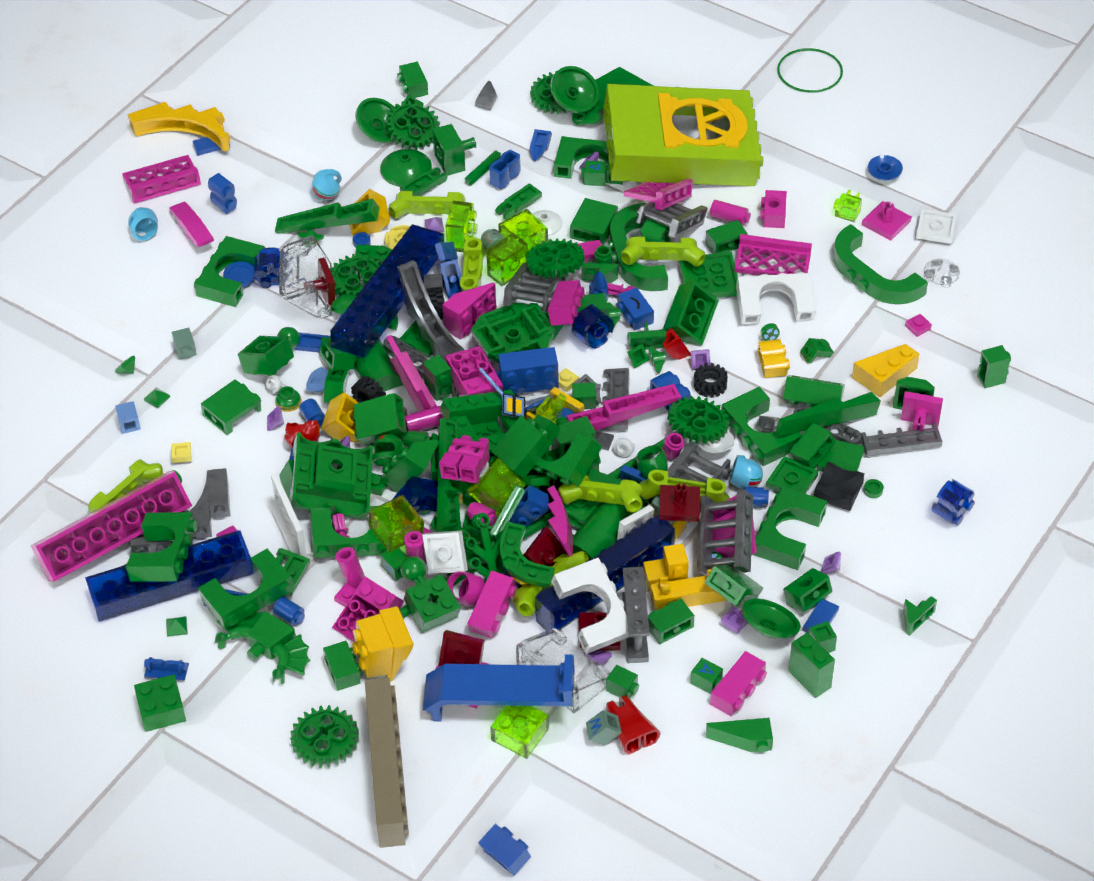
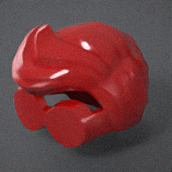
M310 420L300 425L298 423H287L284 439L289 444V447H293L297 432L301 433L307 440L318 442L320 438L318 420Z

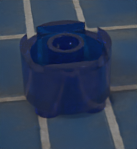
M276 247L260 250L259 254L255 255L254 258L255 280L260 283L262 288H270L274 285H288L291 276V257L286 251L283 253Z
M591 304L582 309L578 316L575 317L571 331L583 344L596 349L608 341V334L614 330V321L598 307Z
M952 479V482L948 480L938 492L936 497L939 500L937 504L933 502L932 512L951 524L959 526L965 512L970 511L975 504V501L972 500L975 492L955 479Z

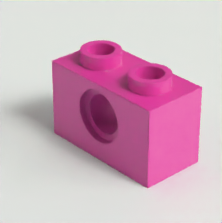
M765 190V197H761V208L764 209H761L760 220H764L763 227L785 228L787 191Z

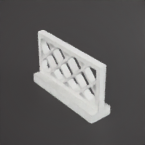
M277 473L271 474L275 500L268 503L289 551L312 558V549Z

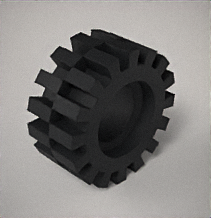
M442 287L427 288L426 291L431 303L442 320V304L445 303Z
M704 363V367L700 365L699 369L696 368L694 372L693 385L695 391H699V395L704 393V397L710 395V398H714V395L720 396V393L723 394L727 389V371H725L724 367L720 368L719 364L714 366V363H711L708 366V363ZM707 378H713V379H716L717 381H715V382H707V381H705V379H707Z
M369 376L361 377L351 387V394H354L353 398L357 399L358 403L386 395V392L382 391L383 387H380L378 382L375 383V379L372 378L370 380Z

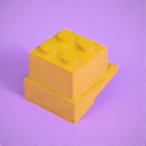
M398 606L379 610L378 615L356 621V629L353 630L355 642L352 643V649L355 655L358 654L361 671L364 670L367 678L386 675V678L390 677V682H392L402 662L407 660L414 646Z

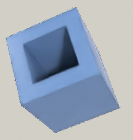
M134 401L115 405L122 434L141 430Z

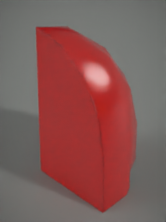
M670 328L665 334L667 338L663 342L667 353L673 359L678 360L691 356L690 351L680 337Z

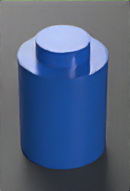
M312 398L303 401L299 406V410L306 422L318 420L319 427L322 426L325 415L317 401Z
M284 596L279 598L273 607V614L292 626L300 624L305 618L304 608Z

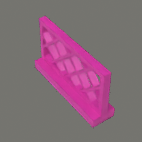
M189 155L122 173L134 204L201 185L198 169L194 166Z
M685 179L677 183L645 182L625 190L623 196L654 202L655 209L663 210L692 197L693 180Z
M741 234L735 272L752 275H778L780 273L796 274L794 271L800 269L802 272L808 273L812 243ZM756 257L760 261L753 263L750 259ZM774 259L778 263L772 266L768 261ZM746 262L750 266L741 267L739 265ZM792 262L796 266L789 268L786 264ZM764 264L767 269L763 270L758 267ZM782 267L786 271L778 272L776 269Z
M392 335L387 336L386 338L395 355L390 360L401 377L400 379L418 412L437 407L407 351L401 353Z

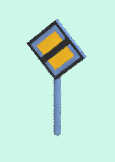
M479 368L483 376L502 396V415L519 418L522 415L525 418V397L504 393L482 368Z

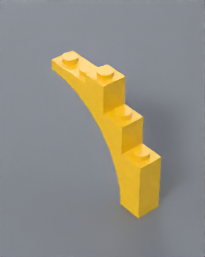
M165 101L128 114L130 128L136 137L161 131L189 132L209 138L223 152L230 150L229 142H231L228 132L225 133L223 126L225 118L223 113L219 112L216 107L198 112L197 109L194 110L192 105L189 104L173 110Z

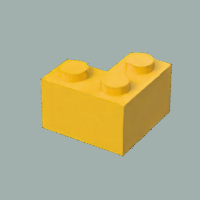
M683 543L663 546V559L643 562L644 579L648 593H650L651 584L659 583L660 577L668 576V582L688 578L689 561Z

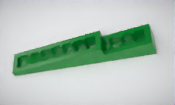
M373 199L346 206H341L337 202L277 218L275 232L280 234L373 222L378 220L380 207Z
M872 392L844 402L839 398H835L780 418L775 434L781 436L805 431L812 423L823 427L877 415L881 400Z
M446 418L440 419L439 462L444 454L448 453L450 446L453 445L454 438L459 439L458 422ZM439 462L436 532H442L448 523H457V527L461 528L459 496L464 494L463 481L441 478Z

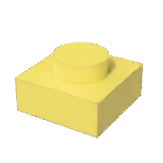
M567 368L558 373L559 387L565 392L572 389V383L579 379V376Z
M191 442L171 444L172 463L192 461Z

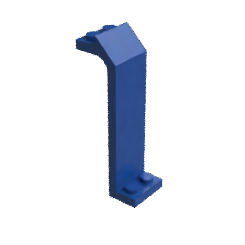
M565 654L564 663H560V665L443 664L426 674L422 711L431 713L434 722H441L444 705L573 707L574 656L573 654Z

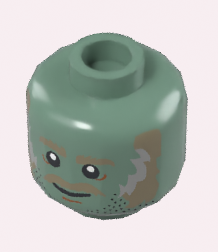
M488 229L481 235L482 245L490 255H497L505 250L507 240L497 229Z

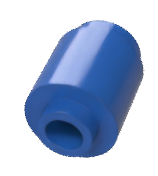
M745 487V490L753 495V507L768 505L769 490L764 489V487Z

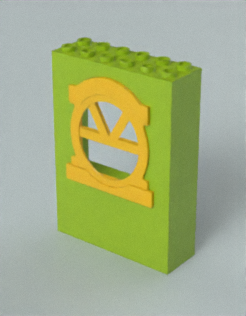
M607 84L603 114L611 181L677 183L685 179H692L693 184L756 186L757 179H760V167L763 166L764 158L761 156V144L758 143L759 132H757V120H755V109H753V97L750 96V90ZM672 116H696L700 139L691 138L679 132L672 123ZM727 117L730 122V129L724 131L708 123ZM706 129L722 136L707 140Z

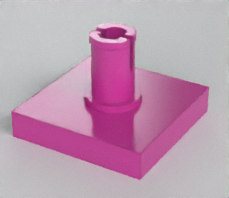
M882 201L862 220V226L891 241L911 222L912 216L895 208L893 203Z
M905 391L901 420L913 422L912 428L914 430H917L918 423H920L919 431L924 430L925 424L932 426V423H936L939 427L943 398Z

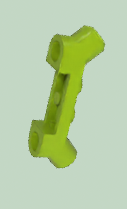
M400 191L396 194L395 201L389 204L388 211L395 219L405 214H453L458 219L464 220L469 217L471 208L465 203L466 198L460 192H448L447 197L413 196V191Z
M469 238L464 243L463 275L460 278L462 292L481 286L483 259L486 250L479 238Z
M631 237L626 241V248L622 250L621 258L627 265H633L638 260L687 261L697 267L704 262L705 252L697 247V241L693 238H680V243L645 242V237Z
M142 459L135 461L128 467L130 475L107 495L101 491L95 495L89 502L88 510L93 512L162 475V465L160 463L148 464Z
M653 470L649 473L648 479L640 482L643 488L641 497L646 500L660 495L661 485H676L680 483V486H682V483L687 486H700V502L702 495H706L714 503L730 499V496L725 492L726 484L714 478L707 477L705 483L668 477V471Z
M585 475L579 487L573 484L569 487L564 484L558 488V493L564 504L572 503L578 499L621 504L630 513L639 511L643 505L640 498L643 488L639 483L632 480L623 479L620 485L589 481L588 475Z
M583 551L574 553L570 557L567 553L561 554L553 561L554 575L590 561L588 555ZM552 583L550 589L531 584L529 586L523 585L517 590L513 598V604L520 615L530 617L535 614L536 607L556 591Z

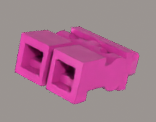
M465 435L460 439L454 438L453 445L450 446L448 453L446 452L439 462L441 478L457 481L461 478V481L478 484L480 473L490 459L489 440L481 438L478 442L472 441L470 436Z

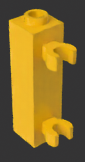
M712 569L707 570L706 576L669 582L668 576L660 577L659 583L651 584L650 598L654 610H659L668 603L675 602L680 598L688 607L726 601V599L704 583Z

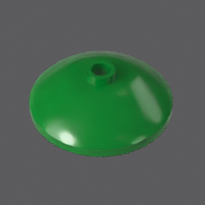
M565 66L560 68L552 77L551 92L556 102L562 108L573 113H585L596 105L599 99V88L593 76L586 70L577 66Z
M373 97L363 100L355 112L358 127L367 137L376 142H394L396 139L390 140L391 135H387L388 130L385 129V120L391 107H395L381 98Z
M414 149L396 150L388 154L380 165L383 179L397 187L432 169L429 157Z
M753 598L745 601L743 604L742 614L745 620L755 631L763 636L774 639H789L795 637L800 631L801 625L797 617L791 611L775 602Z

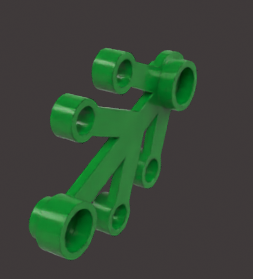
M479 513L473 516L472 525L480 530L484 550L477 545L476 540L472 537L464 540V548L472 551L487 563L488 569L481 565V561L477 557L470 558L467 561L468 568L482 575L486 583L491 570L500 574L504 573L502 561L497 568L495 560L500 553V540L503 531L498 533L497 540L492 548L488 531L490 519L487 514ZM468 541H471V543H472V546H471V547H469ZM473 560L476 562L475 567L472 564Z

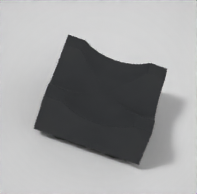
M827 462L823 474L814 489V497L826 500L827 504L851 511L863 485L865 473L848 471L834 463Z

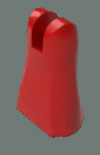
M627 696L619 697L621 707H618L613 700L606 703L607 712L618 716L622 732L618 739L625 753L632 754L639 751L641 744L643 747L651 746L660 738V731Z

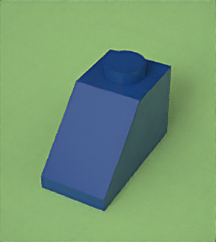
M453 259L436 264L438 273L442 274V284L448 299L454 294L462 292L460 286V278L462 276L458 260Z

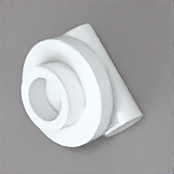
M277 375L269 376L266 380V388L272 394L278 393L282 387L286 386Z
M619 438L614 444V451L620 457L629 456L635 449V444L627 438Z

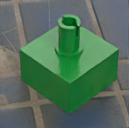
M452 124L432 129L434 156L443 172L449 176L466 171L464 151L477 147L475 138L471 137L461 141Z
M587 416L568 422L566 417H560L556 421V425L560 427V430L553 440L551 447L557 457L561 458L568 451L570 442L575 439L577 433L585 436L591 434L596 441V431Z

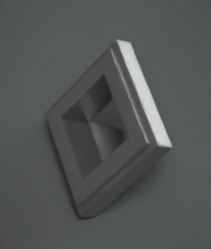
M596 431V440L602 446L601 449L609 451L614 435Z

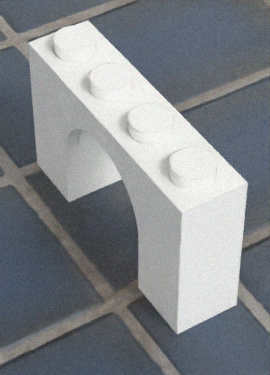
M798 272L796 274L780 273L778 275L762 274L760 276L744 275L738 277L736 290L741 324L760 323L761 307L759 298L765 292L773 290L781 291L790 297L793 302L796 321L814 320L816 306L810 273Z
M599 558L554 575L551 583L559 599L578 592L589 591L597 594L606 605V618L581 629L577 635L586 654L629 637L627 615L624 611L625 605L618 598L615 584L609 580L607 568L604 563L600 562Z

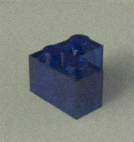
M412 476L390 501L397 519L407 516L415 520L423 510L437 512L438 481Z

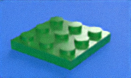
M732 252L705 254L704 262L697 267L687 261H679L683 284L694 280L716 298L737 296L736 284L738 275L735 272Z

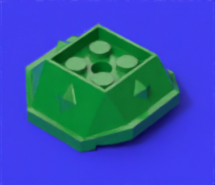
M512 303L511 306H503L480 315L475 325H473L471 333L486 356L499 363L498 354L549 348L555 327L554 325L551 326L550 320L542 312L543 310L538 303Z

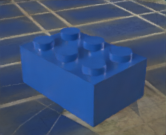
M555 347L498 354L499 379L503 384L502 391L511 389L514 394L552 390L554 387L559 388L558 360Z

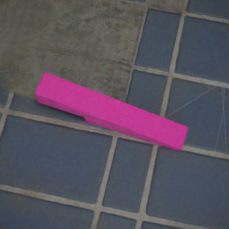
M675 384L603 401V407L567 415V420L570 422L587 416L593 428L597 431L676 402L677 399L681 400V396Z

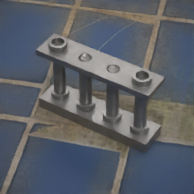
M649 202L639 207L637 223L640 224L647 219L668 226L670 229L668 235L675 238L704 224L708 207L701 205L690 209L676 203L663 210L655 209L654 202Z
M522 263L504 289L503 305L511 306L514 300L516 301L517 299L543 304L542 312L546 313L558 282L566 281V277L562 275V278L556 276L554 279H552V276L545 279V275L538 277V274L533 275L529 271L526 263Z
M693 441L689 442L667 469L668 477L680 478L681 475H687L699 482L705 483L707 481L706 476L688 468L691 463L696 462L716 472L712 478L721 481L727 480L732 471L730 469L731 460L729 459L720 466L699 456L697 443ZM655 497L650 498V504L652 503Z
M737 490V498L735 500L714 503L706 495H702L700 503L698 572L706 576L707 570L712 569L714 566L734 565L735 568L743 573L751 572L753 495L746 490ZM736 508V517L734 519L713 522L714 511ZM736 527L734 538L713 541V530ZM735 546V555L733 557L712 560V549Z
M643 567L623 568L625 592H622V600L625 605L624 611L627 615L629 637L626 638L628 663L649 662L647 636H650L644 570Z

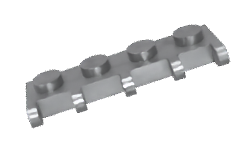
M629 368L605 369L603 375L610 377V381L604 382L603 388L610 389L609 396L602 397V402L629 395ZM629 419L602 428V430H628Z
M932 423V428H926L922 431H919L918 425L917 430L902 432L901 427L896 428L895 433L883 434L882 430H878V435L866 436L865 432H861L866 456L942 447L943 442L936 423Z

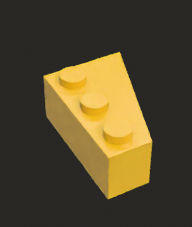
M907 344L886 350L854 362L852 378L878 397H882L896 386L897 380L907 377L917 369L920 353Z

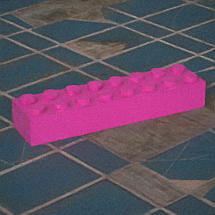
M167 471L30 546L48 581L55 582L142 534L141 525L146 513L182 512L192 507V504L175 471Z

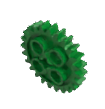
M549 72L548 76L542 74L543 78L538 77L537 82L534 81L533 86H531V102L534 103V107L538 106L539 111L544 109V113L550 111L553 114L554 111H557L559 115L560 111H563L566 114V109L555 102L556 100L551 92V80L554 74Z
M408 100V104H405L403 101L401 105L396 103L395 108L391 107L390 112L387 113L385 120V129L388 130L387 135H391L390 140L396 139V145L402 143V148L405 145L408 146V149L414 147L415 150L419 146L422 150L425 145L430 147V144L433 143L432 129L440 126V121H437L438 116H434L435 111H429V106L424 108V103L418 105L417 101L414 104H411L410 100Z
M556 238L555 241L549 239V242L542 241V244L536 243V247H531V251H527L528 255H526V264L529 271H532L533 275L538 274V277L545 275V279L549 276H552V279L555 276L562 278V275L569 276V272L574 274L575 270H580V266H583L585 261L582 246H578V242L572 243V240L566 242L565 238L562 241Z
M361 253L358 257L352 254V258L346 255L345 260L339 259V263L334 262V267H330L335 281V295L354 294L370 299V295L377 296L376 291L381 293L382 288H385V283L387 282V272L384 265H381L380 260L376 261L375 257L369 259L368 254L365 257H362Z
M690 395V399L684 396L682 400L677 399L676 403L673 402L667 416L669 420L668 425H672L671 430H677L676 433L682 434L683 439L689 438L690 443L696 440L697 444L703 441L705 445H707V441L714 444L715 440L720 441L721 437L724 438L728 431L730 420H728L729 415L724 414L726 410H720L721 405H714L715 401L708 402V398L701 400L700 396L694 399L692 395Z
M321 705L319 706V711L311 708V714L303 712L304 718L298 717V724L293 723L294 730L290 732L293 752L297 753V758H303V763L310 760L311 767L318 763L319 768H322L323 763H326L328 768H330L331 762L338 766L339 759L346 761V755L352 756V749H357L356 743L359 742L357 722L353 721L352 715L347 716L346 710L340 713L338 706L334 710H331L330 705H328L326 710H323Z

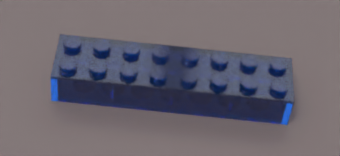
M658 514L654 518L648 519L639 528L633 529L623 539H618L608 549H603L593 559L599 558L600 562L605 564L607 576L615 584L617 592L624 587L623 568L643 567V562L663 559V546L674 545L675 528L666 520H659ZM552 585L548 589L540 591L535 597L536 622L552 636L579 618V613L588 612L603 600L597 594L589 591L578 592L559 599Z
M241 530L189 546L188 557L184 560L183 571L179 574L177 581L130 582L126 565L85 577L98 621L101 622L197 592L200 586L214 578L220 584L252 575L254 574V569Z

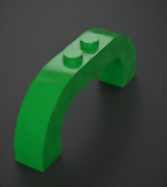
M646 203L633 204L621 209L611 221L610 240L608 241V247L613 252L612 262L613 264H618V272L621 278L629 285L640 290H668V275L665 265L644 266L637 262L633 265H627L622 261L621 252L626 248V235L632 230L642 228L645 223H637V211L640 206Z
M849 224L839 232L834 247L833 258L835 266L842 275L858 286L860 290L878 301L895 305L912 303L926 295L928 282L914 272L902 280H889L858 259L852 252L862 246L863 233L852 224Z

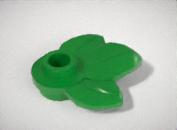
M597 101L596 105L588 112L573 113L572 121L578 126L584 124L593 125L601 121L603 118L599 114L601 102Z

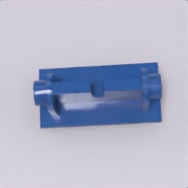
M149 657V659L144 661V667H146L144 677L162 678L175 674L176 680L185 681L189 663L183 662V660L164 661L163 659Z

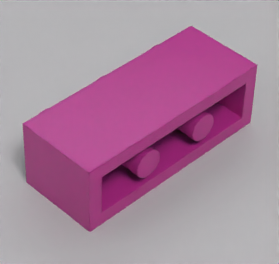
M580 280L558 282L548 307L551 326L573 324L575 317L578 316L581 300L585 296L584 287H581Z
M491 570L467 622L471 632L490 639L493 638L495 633L499 632L502 616L507 614L509 609L508 603L517 592L514 578Z
M745 651L711 692L710 705L729 716H732L735 711H740L747 696L751 697L756 689V685L759 682L762 683L766 678V662Z

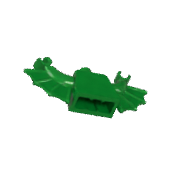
M266 611L256 612L226 630L228 634L219 632L215 636L214 643L218 642V649L225 648L229 639L245 638L249 640L251 646L247 651L251 659L257 660L261 654L269 659L276 657L278 664L277 669L272 671L273 683L276 679L281 678V684H284L286 669L305 675V666L311 661L307 656L309 646L303 642L302 635L296 636L293 627Z

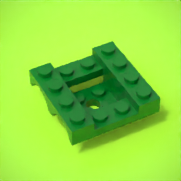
M511 389L503 390L506 394L514 395ZM498 391L445 398L442 400L440 412L444 418L458 422L459 439L463 435L470 436L472 441L477 442L481 438L488 439L490 446L489 456L495 455L491 451L506 434L503 433L497 422L498 416L507 431L518 419L502 415V396Z
M297 432L293 447L294 467L289 499L292 508L310 511L311 508H330L333 515L340 513L345 517L366 520L370 513L373 446L369 445L366 448L353 449L342 445L338 439L333 438L325 442H314L305 439L301 433ZM315 461H316L315 483H314V485H313V480H314V466H315ZM332 464L340 465L341 469H334Z

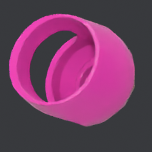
M454 572L447 581L453 595L455 580L459 576H467L460 586V599L455 596L457 602L465 606L476 605L485 586L482 577L469 572Z

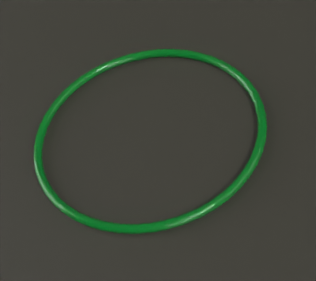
M802 48L791 51L783 56L778 63L777 72L783 83L790 88L801 92L815 93L826 91L837 85L843 76V67L834 55L824 50ZM818 51L835 59L840 66L841 73L839 79L827 88L805 90L787 83L780 74V65L787 56L793 53Z

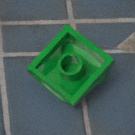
M913 377L899 379L896 382L893 408L902 410L905 391L934 396L935 387L924 379Z

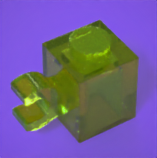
M849 189L847 194L842 193L839 199L836 198L833 205L835 217L855 223L861 212L862 198H860V193L858 192L857 195L852 196Z
M561 393L555 400L548 396L536 409V415L547 418L556 424L557 419L562 417L563 406L567 398Z

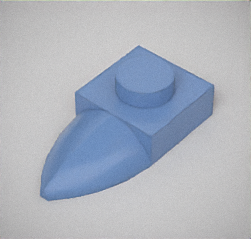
M317 368L309 375L306 383L307 391H324L325 379L328 374L325 368Z

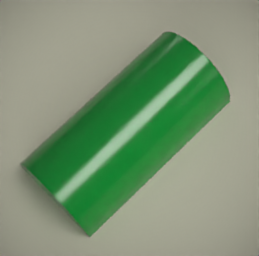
M356 326L343 336L356 352L357 360L354 362V371L359 379L363 376H369L370 380L372 378L375 379V383L378 382L379 386L383 387L382 391L384 392L403 385L401 377L372 326Z
M603 502L573 535V554L583 551L588 555L590 561L599 558L600 562L603 563L616 548L619 522L634 513L628 512L624 505Z

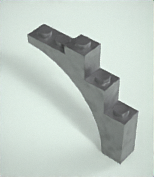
M412 260L398 266L397 269L405 294L403 299L407 313L417 321L420 335L430 343L433 356L439 354L446 362V355L464 351V348L455 341L439 318L425 289L417 263Z
M226 468L207 470L206 483L202 495L196 505L189 511L192 512L194 520L197 521V531L194 532L193 539L212 537L211 518L231 516L229 480ZM145 537L130 540L132 553L158 552L166 549L173 543L171 541H146ZM193 543L189 546L187 558H193Z

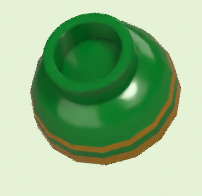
M290 386L282 387L275 397L276 407H281V411L284 412L294 411L302 403L300 394Z

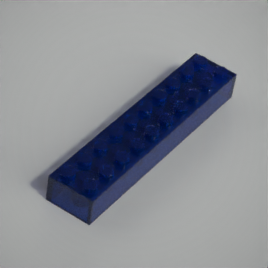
M414 224L409 227L330 330L331 348L359 357H366L405 304L403 299L405 294L397 267L414 260L417 263L423 280L424 275H427L438 260L435 244L444 242V233Z

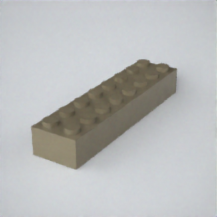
M390 677L364 680L379 847L406 845L405 837L409 836L395 685L391 686Z

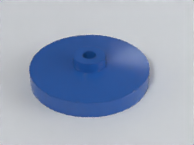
M239 261L228 265L223 272V277L242 282V287H246L254 282L256 271L250 263Z

